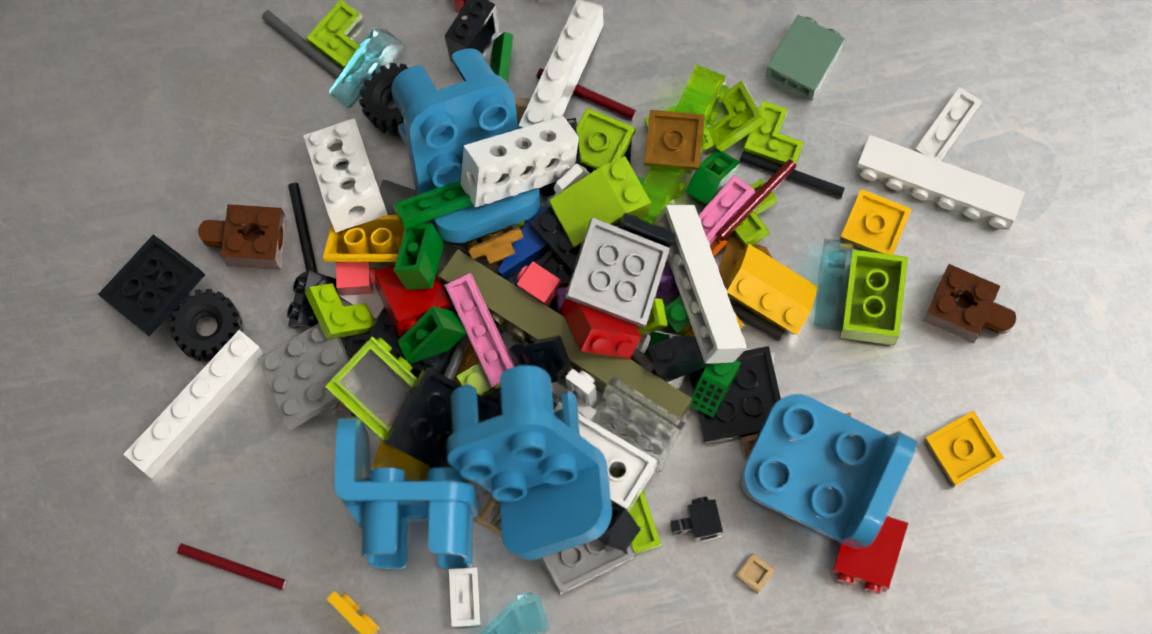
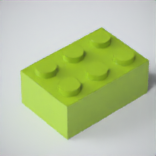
M852 250L848 265L840 338L895 346L900 334L908 257Z

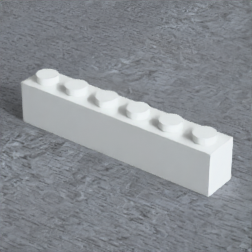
M583 0L576 1L518 125L519 129L563 116L604 26L601 5Z
M872 135L868 137L856 169V173H859L866 180H877L886 183V186L892 190L900 191L902 189L910 192L917 199H929L937 202L941 208L947 210L955 209L963 212L968 218H980L988 221L991 226L998 229L1011 228L1025 194L1022 190Z
M666 205L654 222L655 225L662 226L666 230L676 233L674 243L670 246L667 258L705 364L734 362L747 346L695 205Z
M238 330L124 455L152 479L259 363L258 359L265 355L261 348L242 331Z

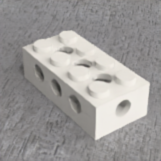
M560 116L464 145L461 187L471 197L473 205L478 207L557 182L575 165L579 136L565 117Z
M355 118L303 135L335 233L388 215ZM346 161L343 165H337L339 162ZM346 181H352L350 184H343Z
M561 402L557 404L554 412L562 409ZM578 413L580 436L599 449L606 459L611 504L626 508L630 512L657 468V460ZM620 467L626 472L621 478H614L610 475L611 471L614 468Z

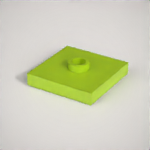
M587 107L576 127L577 135L579 136L578 142L582 165L596 170L601 166L622 158L636 133V128Z

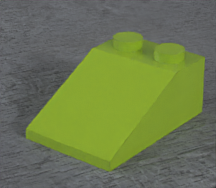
M624 156L596 169L550 199L549 204L575 249L582 245L591 218L615 226L624 213L641 219L648 216L651 201L627 158Z

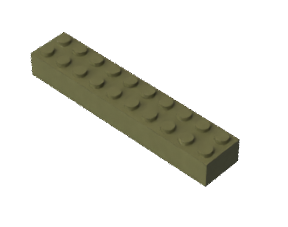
M457 249L439 275L441 285L450 301L451 298L445 285L468 273H472L500 333L506 331L513 336L512 340L517 344L560 335L572 367L564 373L566 376L572 369L578 373L581 370L586 372L595 380L593 384L596 386V390L605 395L604 399L615 407L623 406L629 410L628 415L636 421L642 422L644 420L652 425L651 429L656 434L664 438L668 435L673 439L691 412V397L647 371L631 359L580 351L564 316Z

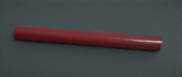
M539 69L536 78H541L544 69ZM578 84L573 91L574 95L631 120L636 115L637 110Z
M789 159L716 233L717 237L724 241L797 167L795 162Z
M183 543L179 545L177 554L282 591L287 582L286 579Z

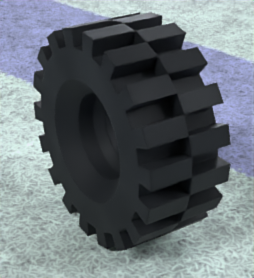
M390 63L389 69L385 65L380 66L381 72H371L370 75L373 78L370 81L365 79L363 82L366 89H360V95L364 98L359 99V103L363 108L361 109L363 114L381 132L386 133L387 131L390 135H396V130L399 132L398 125L404 123L398 108L388 107V102L392 97L391 87L394 79L399 73L408 68L400 63L399 67L396 63Z
M201 289L194 290V296L188 294L185 297L186 301L181 302L177 306V311L173 310L170 314L173 318V321H169V327L172 330L170 334L178 347L188 357L192 356L197 361L204 359L206 362H210L238 330L243 332L240 326L243 322L235 305L223 293L219 291L214 293L212 289H206V293H203ZM206 316L213 317L217 321L216 331L209 336L200 335L196 329L198 321Z

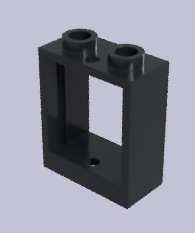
M488 0L466 1L445 34L448 54L452 63V54L463 49H476L483 56L485 55L500 31L496 4ZM462 16L468 17L466 20L461 19Z

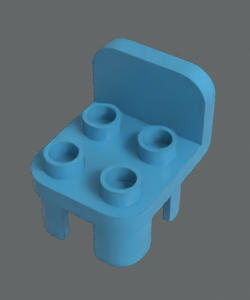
M463 49L452 54L453 64L464 80L463 82L437 90L424 67L416 65L403 70L392 83L393 100L404 119V123L398 125V130L409 151L417 195L461 180L464 145L518 129L513 92L502 77L494 74L482 53L476 49ZM535 188L478 207L471 205L430 221L440 237L446 241L453 243L471 241L532 218L540 209L539 188Z
M516 366L505 370L500 376L503 415L478 423L476 389L467 384L454 390L451 394L452 435L447 440L448 462L460 471L463 478L475 481L491 492L494 499L500 501L502 540L510 552L523 560H535L591 542L606 531L612 517L608 466L603 453L580 436L577 398L572 392L568 391L561 395L562 409L554 412L551 379L548 373L535 366Z
M788 395L771 407L741 472V488L751 500L849 547L855 549L865 548L873 542L887 516L914 455L917 440L900 431L887 435L806 395Z
M339 418L336 432L334 489L337 496L342 499L362 529L361 557L368 558V565L380 569L405 568L408 559V520H429V550L434 554H438L439 566L443 569L472 567L473 518L479 516V497L475 487L463 480L460 471L456 468L429 469L428 481L422 482L405 480V471L401 469L376 468L370 470L368 432L359 418Z

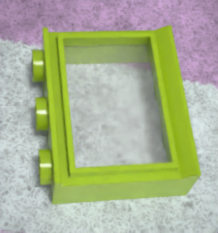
M371 337L325 386V389L339 399L349 411L353 412L387 446L388 444L384 440L417 378L410 372L413 368L402 357L397 360L389 353L392 348L382 338L379 337L378 340H375Z

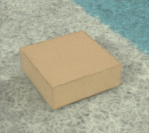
M752 553L735 577L759 594L775 572V569Z

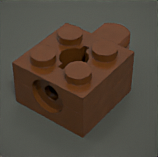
M227 204L225 221L204 220L199 226L198 235L207 247L222 248L221 258L227 266L281 270L287 217L282 208Z
M948 264L923 322L975 343L983 327L1001 335L1008 333L1016 323V313L1012 309L994 302L1000 285Z

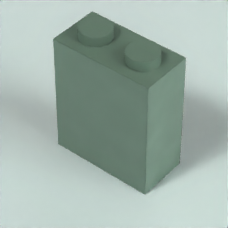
M797 15L770 60L765 77L813 101L842 51L845 38L834 29H826L818 25L810 17Z

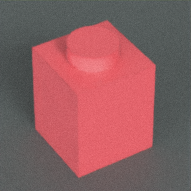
M533 261L529 267L524 266L517 276L518 288L546 306H549L557 295V289L563 286L559 278Z
M336 262V286L340 296L373 294V285H376L374 271H377L376 268H372L370 262Z

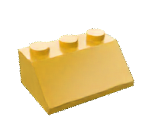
M386 215L336 233L331 223L323 260L324 262H396L405 229L397 215Z
M747 244L724 283L728 297L792 335H797L812 310L818 286L750 244Z

